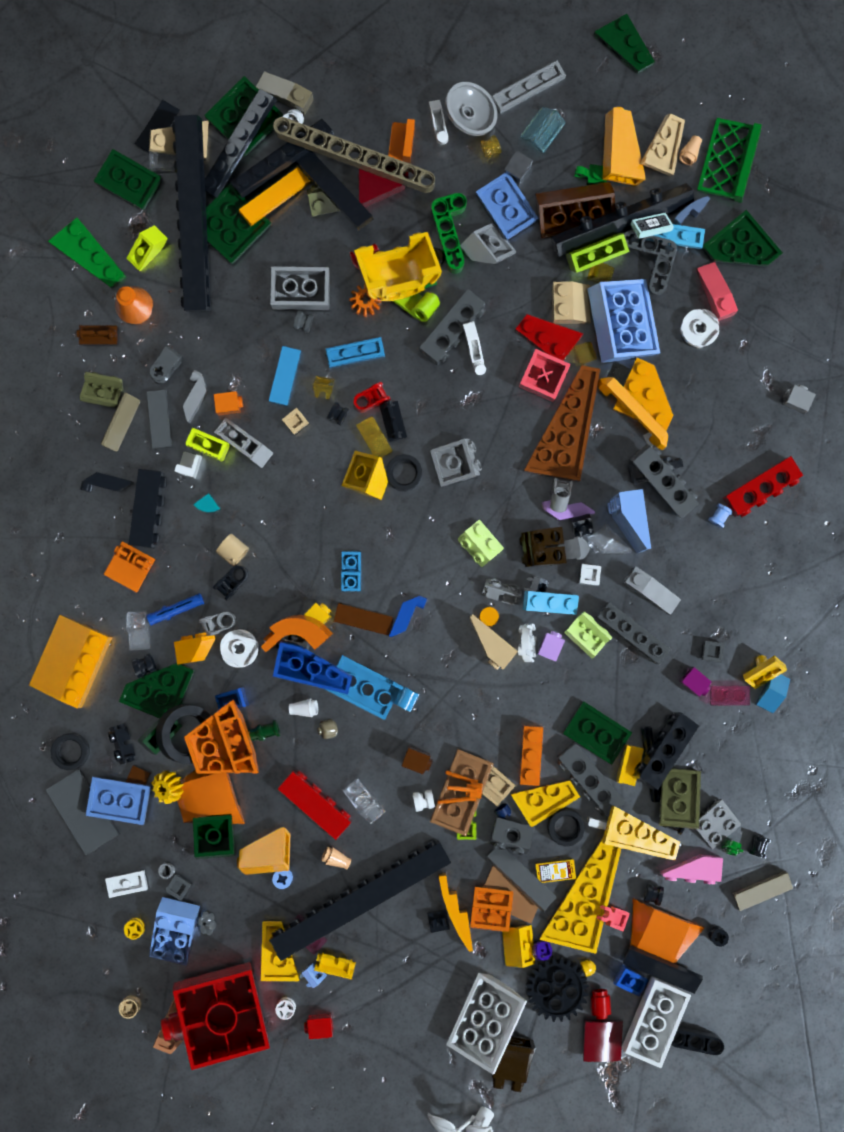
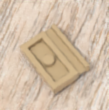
M493 766L483 795L498 806L516 785Z

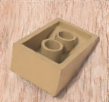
M472 614L469 619L486 657L490 659L488 663L496 670L499 667L504 669L518 651Z

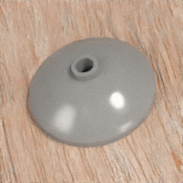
M460 82L448 91L445 98L446 112L452 123L459 130L473 136H481L492 130L497 121V108L493 98L485 89L475 83Z

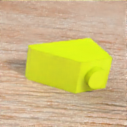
M154 225L140 232L126 259L141 271L162 250L168 238Z

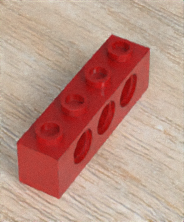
M792 456L724 496L723 499L729 509L733 511L734 517L739 515L744 517L752 512L750 508L755 505L757 507L764 505L768 502L766 498L771 495L774 498L784 492L782 488L787 485L790 488L800 482L799 478L804 475ZM778 473L783 475V483H779L776 480ZM761 483H764V484L767 485V487H768L767 493L761 492V490H760V485H761ZM745 493L751 495V503H746L744 501L743 497Z

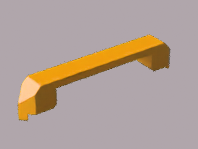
M600 378L597 385L599 390L605 396L612 393L652 434L649 441L657 448H660L659 450H664L667 447L668 433L615 378Z

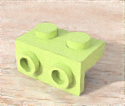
M480 520L458 537L461 546L469 552L474 561L481 567L485 566L504 549Z
M586 612L580 614L564 632L591 658H594L603 646L612 639L608 631L595 622L594 618Z

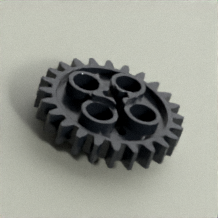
M552 957V963H549L548 960H545L544 966L538 963L539 970L532 969L535 975H528V979L532 981L526 983V987L531 988L526 991V994L531 996L528 1002H535L532 1005V1009L539 1008L537 1014L540 1016L544 1013L545 1020L549 1016L552 1017L553 1022H555L556 1017H559L560 1021L563 1022V1016L570 1020L571 1013L577 1016L576 1009L583 1010L580 1005L581 1003L587 1004L586 999L583 998V996H589V993L584 990L589 988V985L583 983L587 980V977L581 976L583 973L582 969L576 971L578 967L576 963L570 966V959L564 963L562 957H560L559 962H556L555 958ZM558 971L564 973V977L561 980L554 978ZM541 984H548L549 988L547 991L542 992L539 990ZM557 986L558 988H560L561 992L558 993L557 991H555L554 987ZM570 987L576 989L573 995H567L566 991ZM559 999L561 1003L558 1007H552L550 1005L551 1001Z

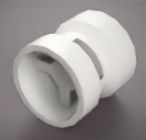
M291 109L283 115V117L301 124L304 122L303 114L297 109ZM282 125V127H283L285 130H287L288 127L285 126V125Z
M432 789L426 790L424 793H413L416 812L422 811L423 808H435Z

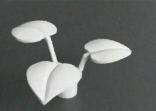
M483 1106L480 1107L476 1116L472 1115L459 1128H455L446 1119L427 1114L430 1123L438 1132H460L465 1127L466 1132H493L492 1126L488 1125L494 1117V1113Z

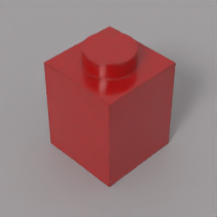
M332 1013L308 1015L307 1022H304L305 1034H309V1040L333 1037Z

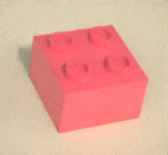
M535 349L519 388L554 403L571 364Z

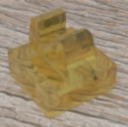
M316 376L313 384L315 397L318 398L320 392H325L326 399H329L334 388L335 379Z

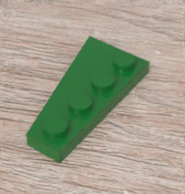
M75 218L48 240L51 245L70 257L111 289L126 277L78 218Z

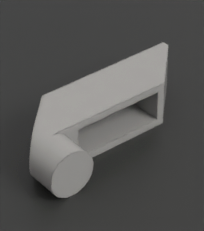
M194 370L190 377V380L195 385L183 404L185 417L189 424L192 422L208 393L202 373Z

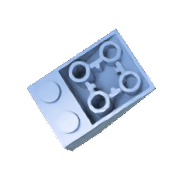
M162 897L156 911L149 957L187 966L200 906Z

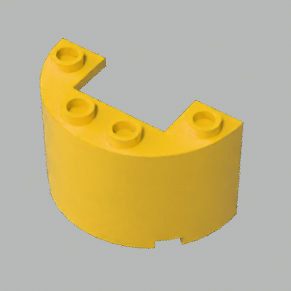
M428 232L414 233L412 236H409L408 246H398L385 252L378 251L373 254V245L368 247L361 246L354 250L368 294L373 299L379 297L381 301H395L413 296L424 291V286L428 283L434 284L442 273Z

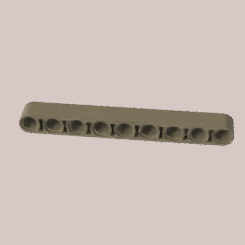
M279 117L274 121L275 134L281 140L423 193H429L435 187V176L428 170L285 117ZM281 125H285L288 127L287 130L283 132L279 131L278 128ZM299 132L306 134L303 138L296 137V134ZM320 138L324 142L321 145H316L314 141ZM339 145L342 148L340 151L334 152L332 147ZM352 152H358L360 154L359 157L355 159L351 158L349 155ZM372 158L378 161L375 165H369L367 162ZM388 165H393L396 169L393 172H388L385 168ZM406 172H411L414 176L407 179L403 175ZM427 178L431 180V184L426 186L421 181Z

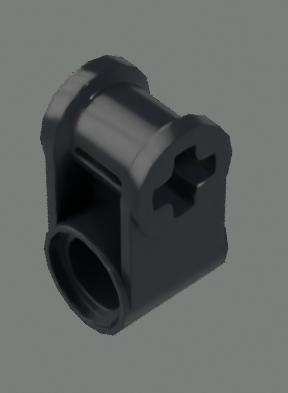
M243 566L232 567L213 586V589H217L225 596V600L228 601L248 579V570ZM237 569L243 571V577L240 580L234 576Z

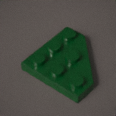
M747 209L702 247L714 262L765 267L783 254Z
M175 663L127 683L119 702L160 719L167 710L181 705L195 670Z

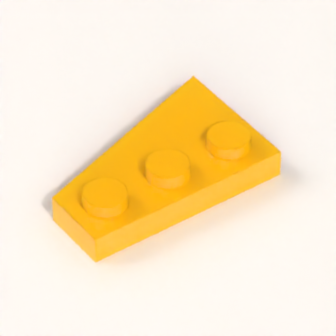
M570 780L511 794L530 827L535 826L580 798Z

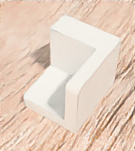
M183 452L180 464L176 465L175 472L196 479L202 456Z
M581 564L578 584L599 586L601 566Z

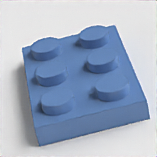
M505 172L476 191L477 197L506 240L512 238L539 219L508 172Z
M92 777L86 816L144 825L151 786Z

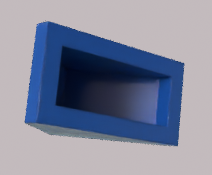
M244 687L215 695L219 710L232 700L235 701L238 708L249 706Z

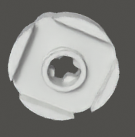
M692 310L682 320L680 332L683 339L689 345L702 348L712 344L718 337L719 321L716 315L709 310ZM696 324L704 325L703 333L696 331Z
M534 624L519 626L521 644L518 645V655L522 656L524 662H534L532 657H536L537 636H533L532 632L536 631Z
M243 629L233 630L227 633L221 640L220 650L222 658L232 667H246L257 658L259 643L249 631ZM242 643L245 650L237 654L235 645Z

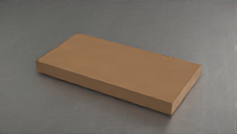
M457 749L449 771L478 780V783H483V794L494 763ZM447 775L438 800L469 797L466 795V792L448 790L447 786L466 787L467 784L471 783ZM480 799L447 804L437 803L430 822L467 836Z

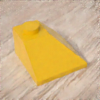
M354 451L341 486L382 500L388 484L382 458Z

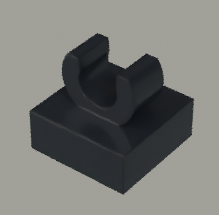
M590 514L571 518L575 537L579 536L582 538L584 535H592L594 533Z
M537 576L527 578L532 584L530 588L524 587V590L546 592L549 581Z
M446 909L427 913L431 933L450 930Z

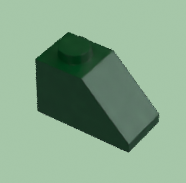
M159 720L150 726L137 740L147 751L154 755L160 751L156 742V728ZM177 720L171 728L170 739L182 727Z

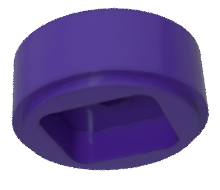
M546 941L535 942L532 947L533 956L537 960H548L552 955L550 943Z

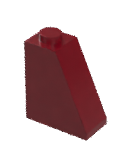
M388 165L385 169L388 172H393L396 168L393 165ZM359 169V202L365 208L405 190V185ZM409 172L403 175L407 179H409Z

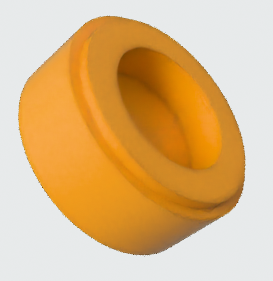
M486 607L480 612V621L486 626H493L498 622L499 614L496 609Z

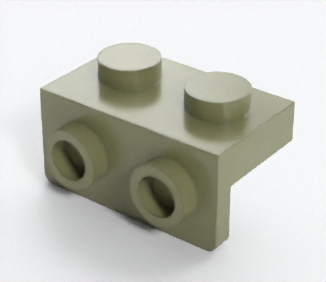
M316 185L307 189L312 216L340 211Z
M85 372V382L80 394V401L117 408L124 391L122 379L115 376L100 375L95 372Z

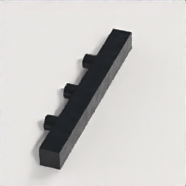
M687 183L665 192H661L660 188H654L650 190V198L630 206H626L625 202H619L615 204L616 211L594 220H591L590 216H583L580 218L581 225L551 237L553 250L560 257L632 228L630 225L632 220L661 213L667 214L690 205L694 202L693 189Z

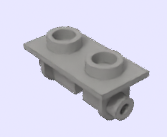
M486 579L482 594L487 598L497 601L499 595H503L501 602L514 606L515 604L519 605L523 590L514 584L506 585L497 579Z

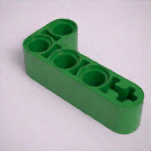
M461 193L437 198L431 205V213L440 245L444 252L445 262L448 270L454 274L460 273L464 268V257L452 219L453 216L460 215L466 210L467 199ZM459 200L463 203V205L461 207H455L453 205L454 201ZM443 206L445 210L439 213L435 211V208ZM446 223L450 226V229L444 231L440 226ZM451 241L455 243L456 246L452 249H449L445 246V244ZM453 255H455L456 262L459 263V266L455 267V264H453Z

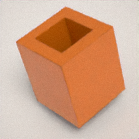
M237 391L214 394L215 410L218 416L241 413L240 408L243 407V399Z

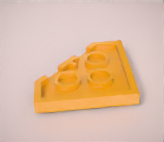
M636 358L623 387L667 431L673 418V413L656 368L653 364ZM617 399L613 410L638 421Z

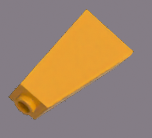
M614 107L605 114L602 179L637 186L645 180L643 165L640 164L642 159L631 111L624 110L622 107Z

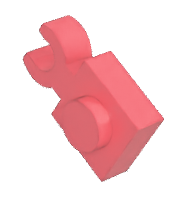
M601 905L600 908L604 909V915H597V919L606 922L605 925L624 931L630 913L613 906L609 908Z

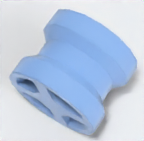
M290 870L275 872L272 879L273 884L279 889H285L290 886L293 875Z

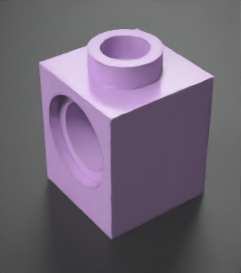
M551 631L550 634L545 633L537 654L556 662L565 640L561 639L562 635Z

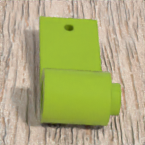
M429 292L423 296L418 293L393 301L421 322L428 321L440 305L438 296Z

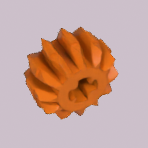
M365 284L364 289H361L358 285V292L351 291V294L354 296L349 298V302L353 303L351 309H357V315L363 311L364 317H367V311L374 315L373 308L379 310L380 306L378 304L382 301L380 298H371ZM363 297H368L370 302L367 301V304H363Z

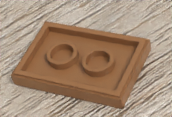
M492 865L483 888L513 891L511 915L531 924L538 907Z

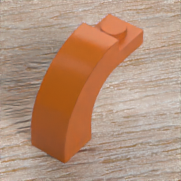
M305 615L288 616L269 627L272 632L263 639L265 643L261 648L267 652L284 636L297 635L304 638L316 650L333 633L315 618Z

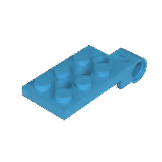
M342 655L336 667L354 676L356 684L350 687L348 694L327 690L383 720L386 719L393 703L411 712L419 696L418 693ZM370 684L373 686L374 691L371 695L363 693L362 688L364 685ZM382 693L390 695L391 700L388 704L380 702L379 697Z

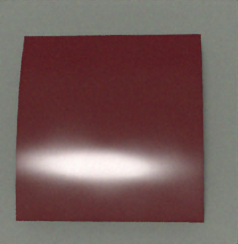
M585 1020L583 1062L621 1061L623 1021Z

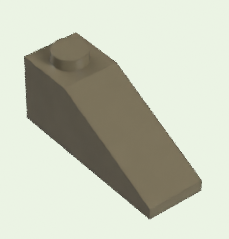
M267 72L262 74L256 85V88L271 94L278 102L291 109L301 111L304 116L314 100L312 92L306 88Z

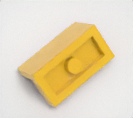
M628 744L624 745L616 777L617 783L636 785L637 778L633 775L636 765L642 760L643 748Z
M532 925L509 927V932H502L506 966L524 968L535 964V957L532 953L534 945Z

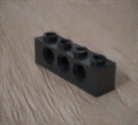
M674 712L669 715L666 720V726L657 733L656 741L648 747L645 752V758L635 767L633 776L650 789H659L699 727L698 724L682 712ZM674 729H676L678 733L676 738H674L672 735ZM664 745H666L667 747L666 754H663L662 747ZM653 761H656L657 767L653 771L651 765Z

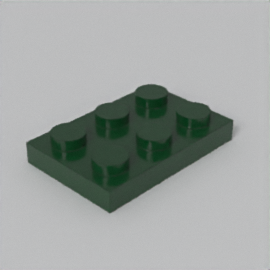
M112 149L95 177L94 183L144 211L163 178Z
M583 701L563 731V734L612 765L632 732Z

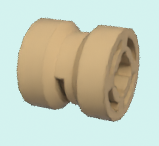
M135 995L125 997L119 1005L120 1015L126 1019L133 1018L141 1008L140 999Z

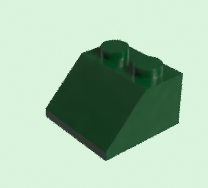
M232 815L193 818L194 857L196 859L236 856Z

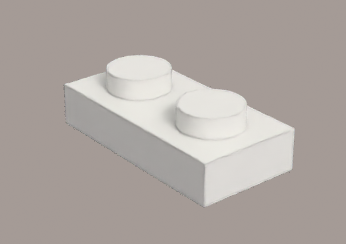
M145 870L105 879L109 898L148 890Z

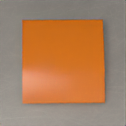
M475 887L470 928L509 932L513 891Z

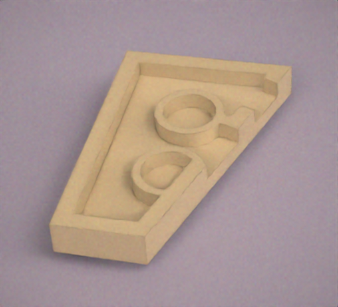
M667 114L640 164L668 176L674 175L685 120L673 114Z
M209 120L202 121L204 160L207 158ZM172 127L150 131L149 151L176 155L173 150V142L176 140Z

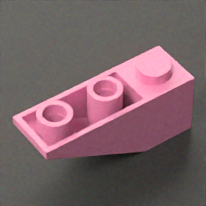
M699 854L660 871V874L665 877V880L677 881V878H683L685 882L696 883V880H704L705 884H715L716 881L721 882L723 858L716 855Z

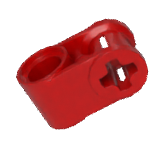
M376 383L358 393L354 397L353 402L355 410L364 413L389 401L391 398L387 396L383 389V383ZM361 398L365 399L367 405L360 407L357 405V401Z

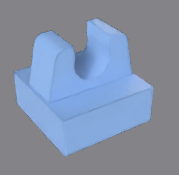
M316 960L310 963L300 975L301 979L305 977L308 981L307 987L315 988L327 976L325 973L314 971Z

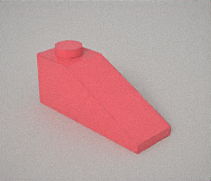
M713 262L697 268L696 270L711 310L718 318V321L734 316L738 312L736 303L716 263Z

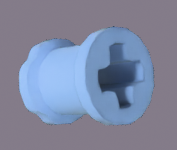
M718 503L715 513L708 520L717 527L724 528V522L733 511Z

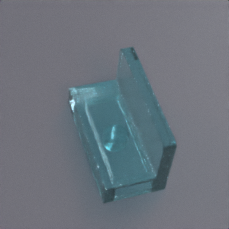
M542 107L521 134V137L524 140L531 141L540 152L544 153L566 122L556 110Z

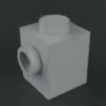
M797 384V386L794 385L790 389L787 388L783 395L785 400L783 405L805 414L809 411L816 394L808 391L806 386Z

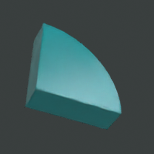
M209 493L193 504L203 512L209 513L220 510V507Z

